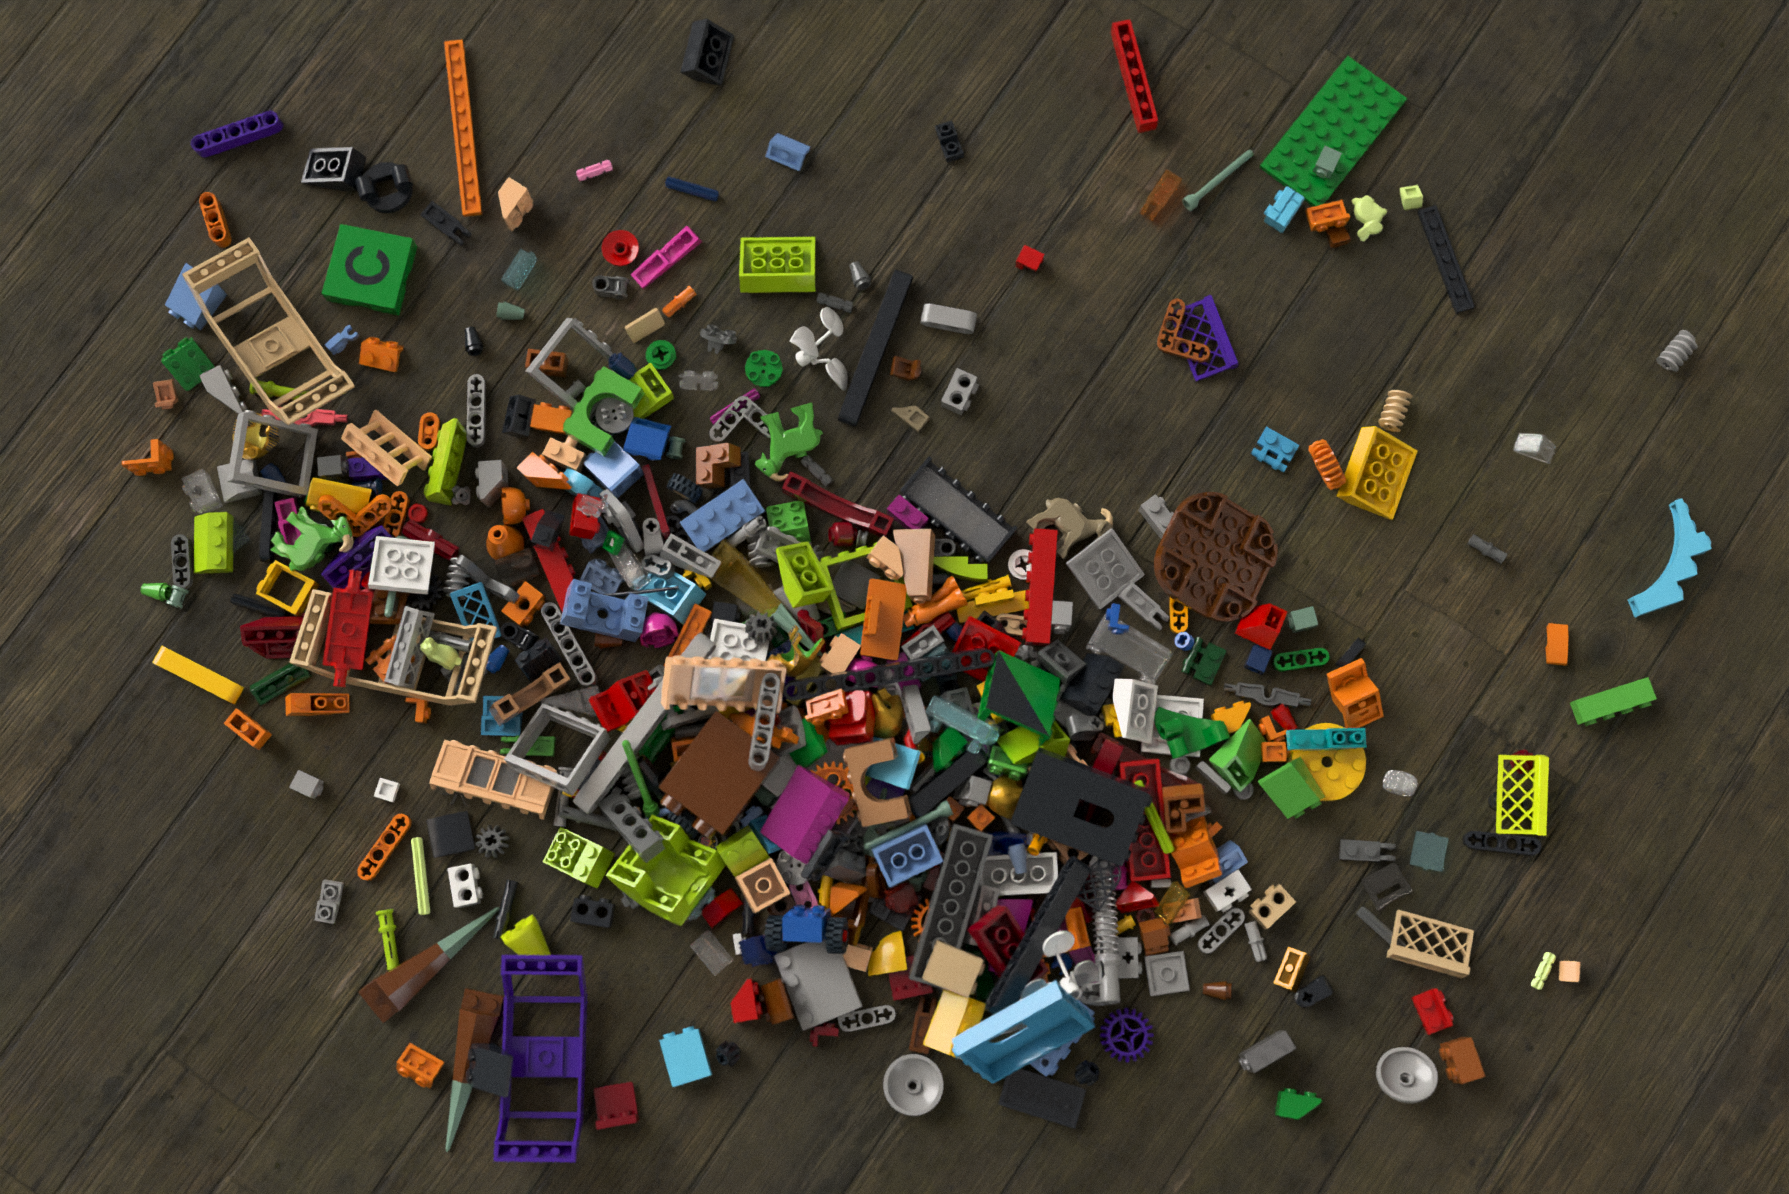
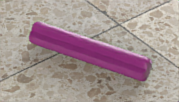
M752 389L743 395L753 402L760 398V394L756 389ZM738 401L739 407L736 410L733 407L731 410L736 413L739 412L742 408L747 407V401ZM732 403L710 417L713 425ZM727 414L725 420L733 416V414Z

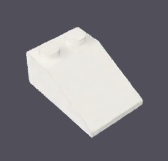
M1115 679L1113 702L1123 738L1151 744L1158 690L1157 685L1133 679Z

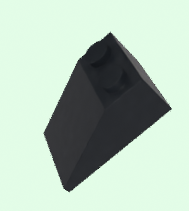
M353 147L310 149L301 183L339 191H358L355 180L362 176L367 157Z
M472 1043V1047L468 1051L470 1064L469 1069L466 1070L467 1083L473 1088L508 1097L513 1056L495 1043Z

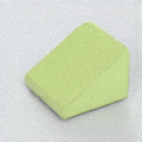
M1418 185L1400 188L1404 210L1422 207L1423 195Z

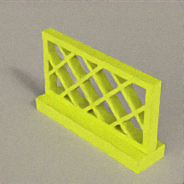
M1498 755L1497 834H1537L1539 836H1546L1549 757L1545 755ZM1504 760H1512L1516 766L1507 772L1503 768ZM1526 760H1534L1533 769L1527 773L1521 765ZM1520 768L1525 776L1517 783L1511 774ZM1509 777L1515 785L1507 792L1503 788V782ZM1527 778L1533 782V787L1528 792L1520 786ZM1519 787L1525 795L1516 802L1510 794ZM1509 797L1515 804L1506 812L1502 807V802ZM1528 797L1532 801V807L1526 812L1520 804ZM1516 807L1524 813L1517 821L1509 815ZM1508 816L1514 824L1509 829H1501V821ZM1528 817L1532 821L1531 829H1523L1519 823Z

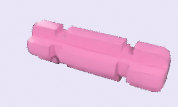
M606 160L602 162L603 164L597 163L586 167V170L580 169L576 171L578 180L583 181L587 179L586 177L592 178L603 174V171H611L613 169L611 162Z

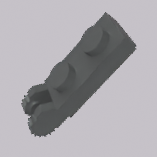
M1341 839L1339 860L1395 861V856L1393 855L1380 856V848L1393 850L1396 848V844Z

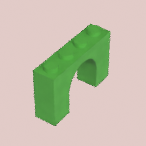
M603 366L601 370L596 372L591 386L585 389L582 400L574 406L572 416L565 420L563 431L567 436L605 457L614 443V439L611 435L591 424L590 413L593 406L604 398H615L635 409L645 393L638 385Z

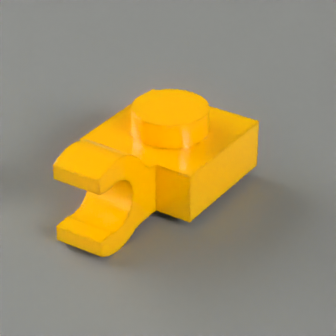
M1114 704L1103 705L1101 710L1106 726L1112 725L1115 737H1122Z

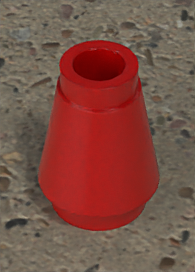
M1280 704L1271 711L1272 718L1284 730H1295L1297 728L1288 706L1285 707L1284 704Z

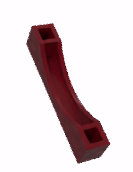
M791 471L782 487L783 494L845 522H850L852 525L882 538L885 536L888 538L894 525L893 517L843 499Z

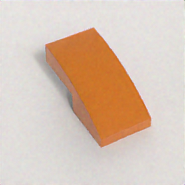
M1548 623V643L1545 647L1546 664L1566 666L1568 658V625Z

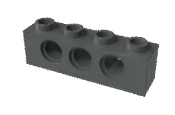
M615 790L597 805L605 818L644 862L647 863L665 849L662 844L664 839L657 830L654 832L651 829L653 827L646 818L643 820L640 817L642 815L635 806L632 808L629 805L631 802L625 794L621 796Z

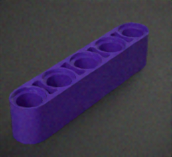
M267 111L196 135L191 140V146L200 157H209L276 134L282 130L283 123L274 111ZM258 126L256 130L252 131L253 127ZM240 132L238 136L234 137L235 133ZM219 138H223L220 142L216 143ZM205 144L203 148L199 149L200 145Z

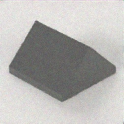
M1058 639L1038 652L1037 661L1053 675L1059 677L1065 686L1086 665L1084 661Z

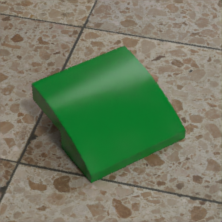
M803 718L806 746L789 754L796 766L799 764L807 769L828 753L823 735L817 734L815 725Z

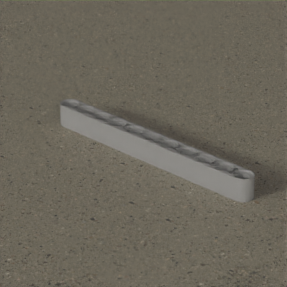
M699 633L681 656L685 658L698 656L708 659L715 650L716 644L702 633ZM663 680L575 796L573 803L588 815L597 808V804L603 800L629 765L622 742L628 740L636 756L669 710H665L661 704Z

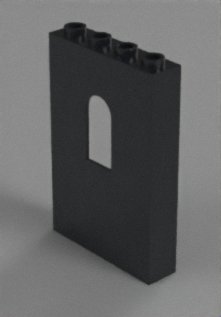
M1039 747L1010 824L1123 866L1124 861L1128 862L1132 851L1129 848L1131 843H1136L1139 834L1136 832L1138 825L1142 826L1146 815L1143 814L1145 807H1150L1153 797L1150 796L1151 789ZM1079 799L1110 810L1114 815L1113 824L1103 828L1074 817Z

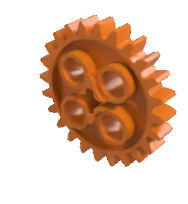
M834 761L831 762L830 766L824 762L823 768L817 764V771L815 772L812 769L810 771L827 780L829 775L835 774L838 779L834 785L839 786L842 781H845V784L839 788H847L851 791L849 800L836 820L837 824L840 825L841 818L847 822L848 814L854 817L853 809L859 811L856 806L857 803H854L852 797L853 785L848 780L849 768L847 765L843 769L842 762L837 767Z

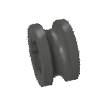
M861 530L858 531L856 547L860 545L866 546L868 531L862 533Z

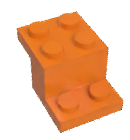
M1362 658L1327 673L1332 701L1343 714L1346 728H1360L1384 717L1379 690L1368 677L1366 665Z
M1204 816L1186 822V831L1168 833L1174 847V851L1171 854L1181 871L1182 883L1185 888L1222 875L1218 849L1209 834L1207 821Z

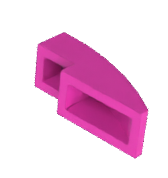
M296 497L274 502L279 518L280 532L288 545H294L295 541L302 534L295 526L286 521L291 512L294 511L296 514L299 512Z

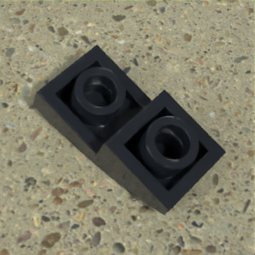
M949 121L936 125L935 131L946 163L964 158L953 122Z

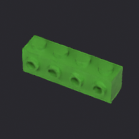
M1649 677L1575 700L1570 705L1577 724L1584 723L1585 726L1597 723L1596 719L1603 717V720L1615 717L1614 713L1620 711L1623 715L1632 712L1633 707L1639 706L1640 709L1651 706V701L1657 698Z

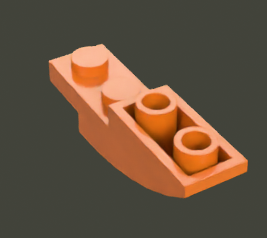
M739 712L738 714L730 713L729 717L733 723L752 736L756 714L752 717L744 712ZM764 718L759 720L762 725L769 724ZM773 725L770 747L780 749L782 742L798 743L799 736L795 735L792 729L787 727L778 729V727ZM762 737L756 739L762 744L766 743V740Z

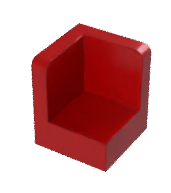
M1024 245L1016 260L1015 267L1022 270L1026 266L1037 271L1040 263L1044 260L1045 254Z

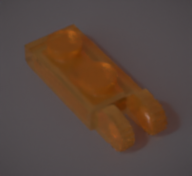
M1166 170L1147 197L1140 214L1144 215L1150 204H1152L1156 209L1151 213L1149 219L1154 221L1160 210H1163L1182 182V178Z

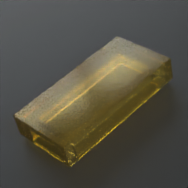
M1177 881L1173 882L1154 912L1160 918L1162 917L1166 924H1171L1190 896V893Z

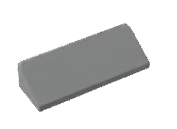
M904 686L901 701L913 743L917 744L930 732V725L918 686Z

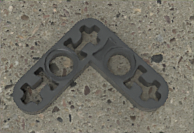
M460 555L455 561V564L476 583L482 582L484 589L513 604L520 597L510 587L488 577L465 556Z

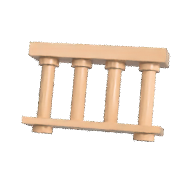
M377 410L373 411L368 425L359 429L353 423H350L346 426L341 437L346 444L396 486L403 483L410 468L417 465L425 471L432 458L430 454ZM373 430L381 435V437L374 441L366 435ZM390 442L395 449L387 453L380 446ZM403 453L410 460L401 465L394 458Z

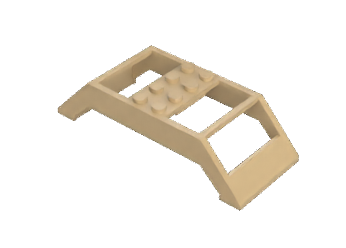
M250 238L241 241L182 274L211 328L268 409L288 426L355 387L346 372L342 371L332 362L273 279L259 250ZM256 263L268 288L212 318L200 293ZM272 293L288 317L233 347L217 323ZM311 347L327 371L272 402L255 378ZM328 377H333L332 379L321 384L320 386L309 391L308 393L302 395L301 397L295 399L294 401L288 403L287 405L278 408V406H280L281 404L294 398L300 393L308 390L309 388L327 379Z
M313 589L290 663L334 680L335 673L316 667L328 628L333 594ZM424 617L422 618L421 622L422 626L425 624L426 618ZM433 619L431 631H442L462 636L464 640L468 641L474 637L456 696H453L461 665L454 667L445 697L416 691L426 658L425 654H423L414 689L391 683L386 685L381 678H379L377 683L349 677L351 669L347 671L346 684L445 705L475 703L497 627L480 623L463 626ZM400 625L395 626L393 635L397 636ZM420 635L417 637L416 644L420 642ZM390 649L387 651L386 657L392 653ZM459 650L458 654L462 660L466 652ZM410 673L407 674L405 683L409 682Z

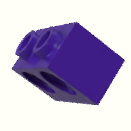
M363 457L348 459L349 477L353 481H369L370 479L375 481L376 478H381V480L388 479Z

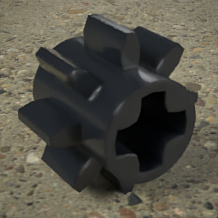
M724 1041L716 1049L718 1052L716 1058L724 1066L729 1064L732 1067L741 1058L739 1056L740 1048L734 1042L728 1044L727 1041Z
M1084 1060L1075 1067L1077 1070L1075 1078L1080 1084L1086 1083L1089 1087L1099 1080V1068L1094 1062L1088 1063L1087 1060Z

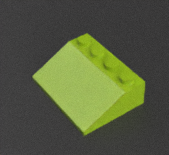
M815 237L741 238L740 293L815 292Z
M455 418L444 423L442 429L438 431L437 441L439 442L437 448H434L433 451L434 463L433 466H430L428 472L430 477L429 484H426L424 488V495H426L425 497L429 502L450 506L452 505L451 499L453 498L452 488L457 484L467 441V431L459 420Z

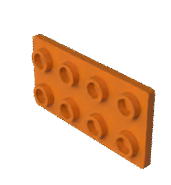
M878 579L869 580L860 655L894 661L898 660L907 592L905 584Z

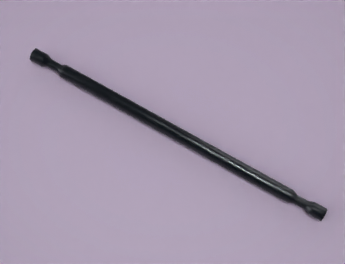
M679 586L610 593L603 595L617 597L629 595V593L644 594L669 590H679Z

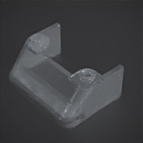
M1105 613L1086 648L1098 655L1100 652L1109 654L1137 671L1141 676L1139 679L1142 682L1154 685L1173 653L1129 626L1127 633L1124 632V635L1113 634L1112 630H1108L1109 620H1105ZM1118 619V624L1127 625Z

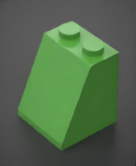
M1301 756L1258 780V783L1287 819L1292 816L1295 819L1305 814L1304 809L1309 806L1311 810L1322 804L1320 800L1325 797Z

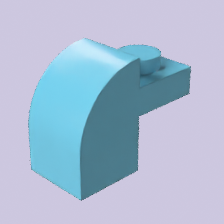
M569 468L565 470L564 474L569 479L567 483L572 487L570 490L565 489L566 491L576 496L580 493L600 498L599 493L604 490L595 485L592 480Z

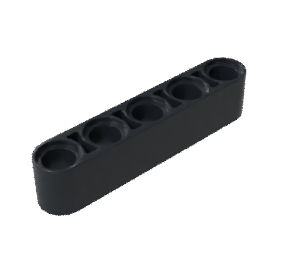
M977 742L955 758L946 770L942 769L908 798L911 812L916 819L927 813L988 761V755Z

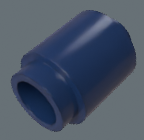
M614 353L608 360V367L627 380L631 379L637 371V368L634 367L635 364L622 353Z

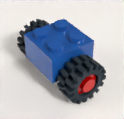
M794 905L785 915L768 916L765 926V945L768 951L784 952L788 941L823 942L825 938L827 953L845 954L847 951V942L849 940L847 918L831 917V909H825L824 906L805 908V905Z

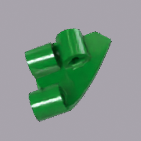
M1158 707L1155 711L1154 723L1160 737L1166 740L1173 759L1231 738L1224 721L1187 716L1162 707Z

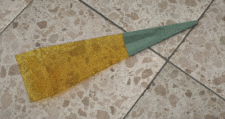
M723 539L711 554L712 557L721 561L712 580L755 610L760 611L762 615L767 611L768 617L774 616V622H777L778 626L787 633L794 625L798 626L799 630L797 633H800L802 636L800 642L811 649L814 646L813 641L775 596L745 556L728 540ZM820 650L817 653L818 656L823 655Z

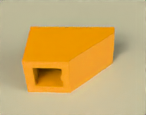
M1244 701L1234 703L1233 707L1226 709V707L1215 709L1211 719L1224 721L1229 735L1236 733L1241 727L1251 704L1250 702L1244 703Z

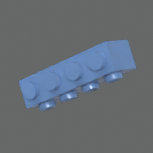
M1077 999V1001L1081 1003L1089 1011L1093 1021L1095 1018L1092 1017V1015L1095 1012H1093L1091 1009H1089L1086 1005H1084ZM1082 1035L1031 1062L1030 1065L1045 1077L1049 1074L1052 1076L1059 1067L1057 1062L1060 1058L1064 1060L1071 1051L1069 1046L1072 1042L1076 1044Z

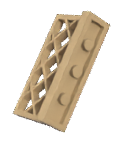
M1397 910L1387 958L1464 978L1470 972L1468 964L1474 930ZM1401 916L1408 918L1412 926L1404 929L1400 923ZM1421 922L1427 923L1431 929L1425 935L1418 927V924ZM1413 927L1420 936L1415 941H1412L1406 932ZM1440 927L1446 928L1450 935L1444 940L1436 931ZM1433 932L1439 943L1431 947L1426 936ZM1459 932L1468 934L1467 941L1463 945L1460 944L1455 936ZM1401 934L1404 935L1409 943L1405 947L1396 945L1398 936ZM1450 938L1453 939L1458 947L1452 952L1449 951L1444 943ZM1422 939L1428 950L1424 952L1418 951L1414 943ZM1441 944L1447 955L1439 957L1433 949ZM1460 950L1464 956L1463 963L1457 962L1452 954Z

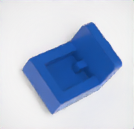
M1112 603L1111 609L1107 608L1105 620H1109L1108 630H1112L1113 634L1124 635V632H1128L1129 625L1118 624L1120 604Z

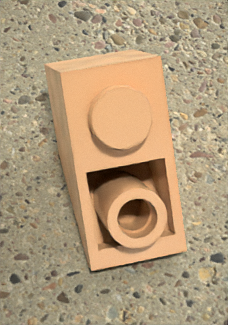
M883 536L866 558L869 559V563L872 566L882 569L888 578L897 581L903 575L900 550L897 545Z

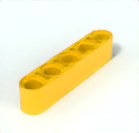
M161 646L152 662L232 704H236L244 687L164 646Z

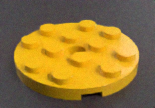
M1320 723L1312 725L1305 730L1344 727L1332 723ZM1363 748L1321 751L1289 750L1290 755L1287 758V763L1301 756L1325 796L1320 801H1334L1346 797L1359 786L1364 777L1366 756ZM1323 757L1331 759L1332 765L1330 767L1322 765Z

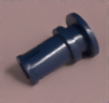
M376 478L375 481L370 479L369 481L352 482L353 486L372 489L371 495L374 493L376 496L382 494L383 484L381 478Z

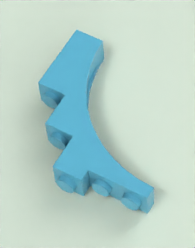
M1682 498L1669 504L1675 531L1674 546L1669 563L1659 579L1651 587L1628 599L1634 617L1684 600L1683 590L1678 586L1677 582L1697 575V565L1691 557L1703 554L1711 549L1710 538L1705 532H1696V524L1691 520L1688 505Z

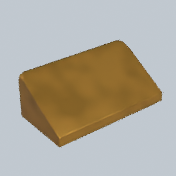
M1288 947L1274 984L1296 993L1310 956Z

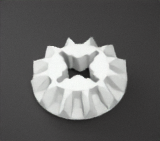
M1026 549L1015 551L1008 561L1009 571L1020 580L1026 579L1027 571H1030L1031 564L1027 565L1026 572L1022 567H1017L1020 565L1021 558L1027 563L1028 552L1031 551Z

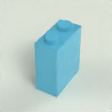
M694 1026L684 1028L681 1034L675 1035V1032L663 1035L664 1039L659 1040L672 1087L713 1075L699 1028L694 1029Z

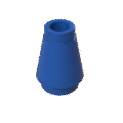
M503 645L497 647L489 655L486 669L495 674L496 671L501 669L510 651Z

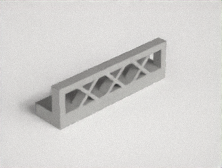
M405 606L385 676V682L414 689L424 654L420 650V644L429 636L434 613ZM423 615L427 616L425 624L422 626V618ZM420 635V642L416 644L417 637ZM415 654V660L411 663V658ZM410 673L409 682L405 683L406 676Z

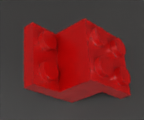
M647 670L618 680L607 691L591 696L588 699L603 728L607 729V733L630 724L655 691V689L648 690V686L654 682Z

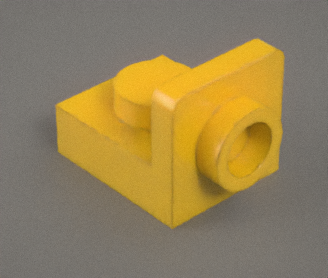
M684 570L683 577L688 580L696 575L694 580L700 588L703 586L705 590H708L712 587L711 582L706 576Z

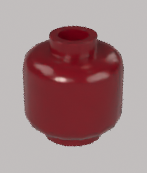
M835 522L828 530L829 542H832L835 547L851 546L854 540L857 539V529L853 528L850 522Z

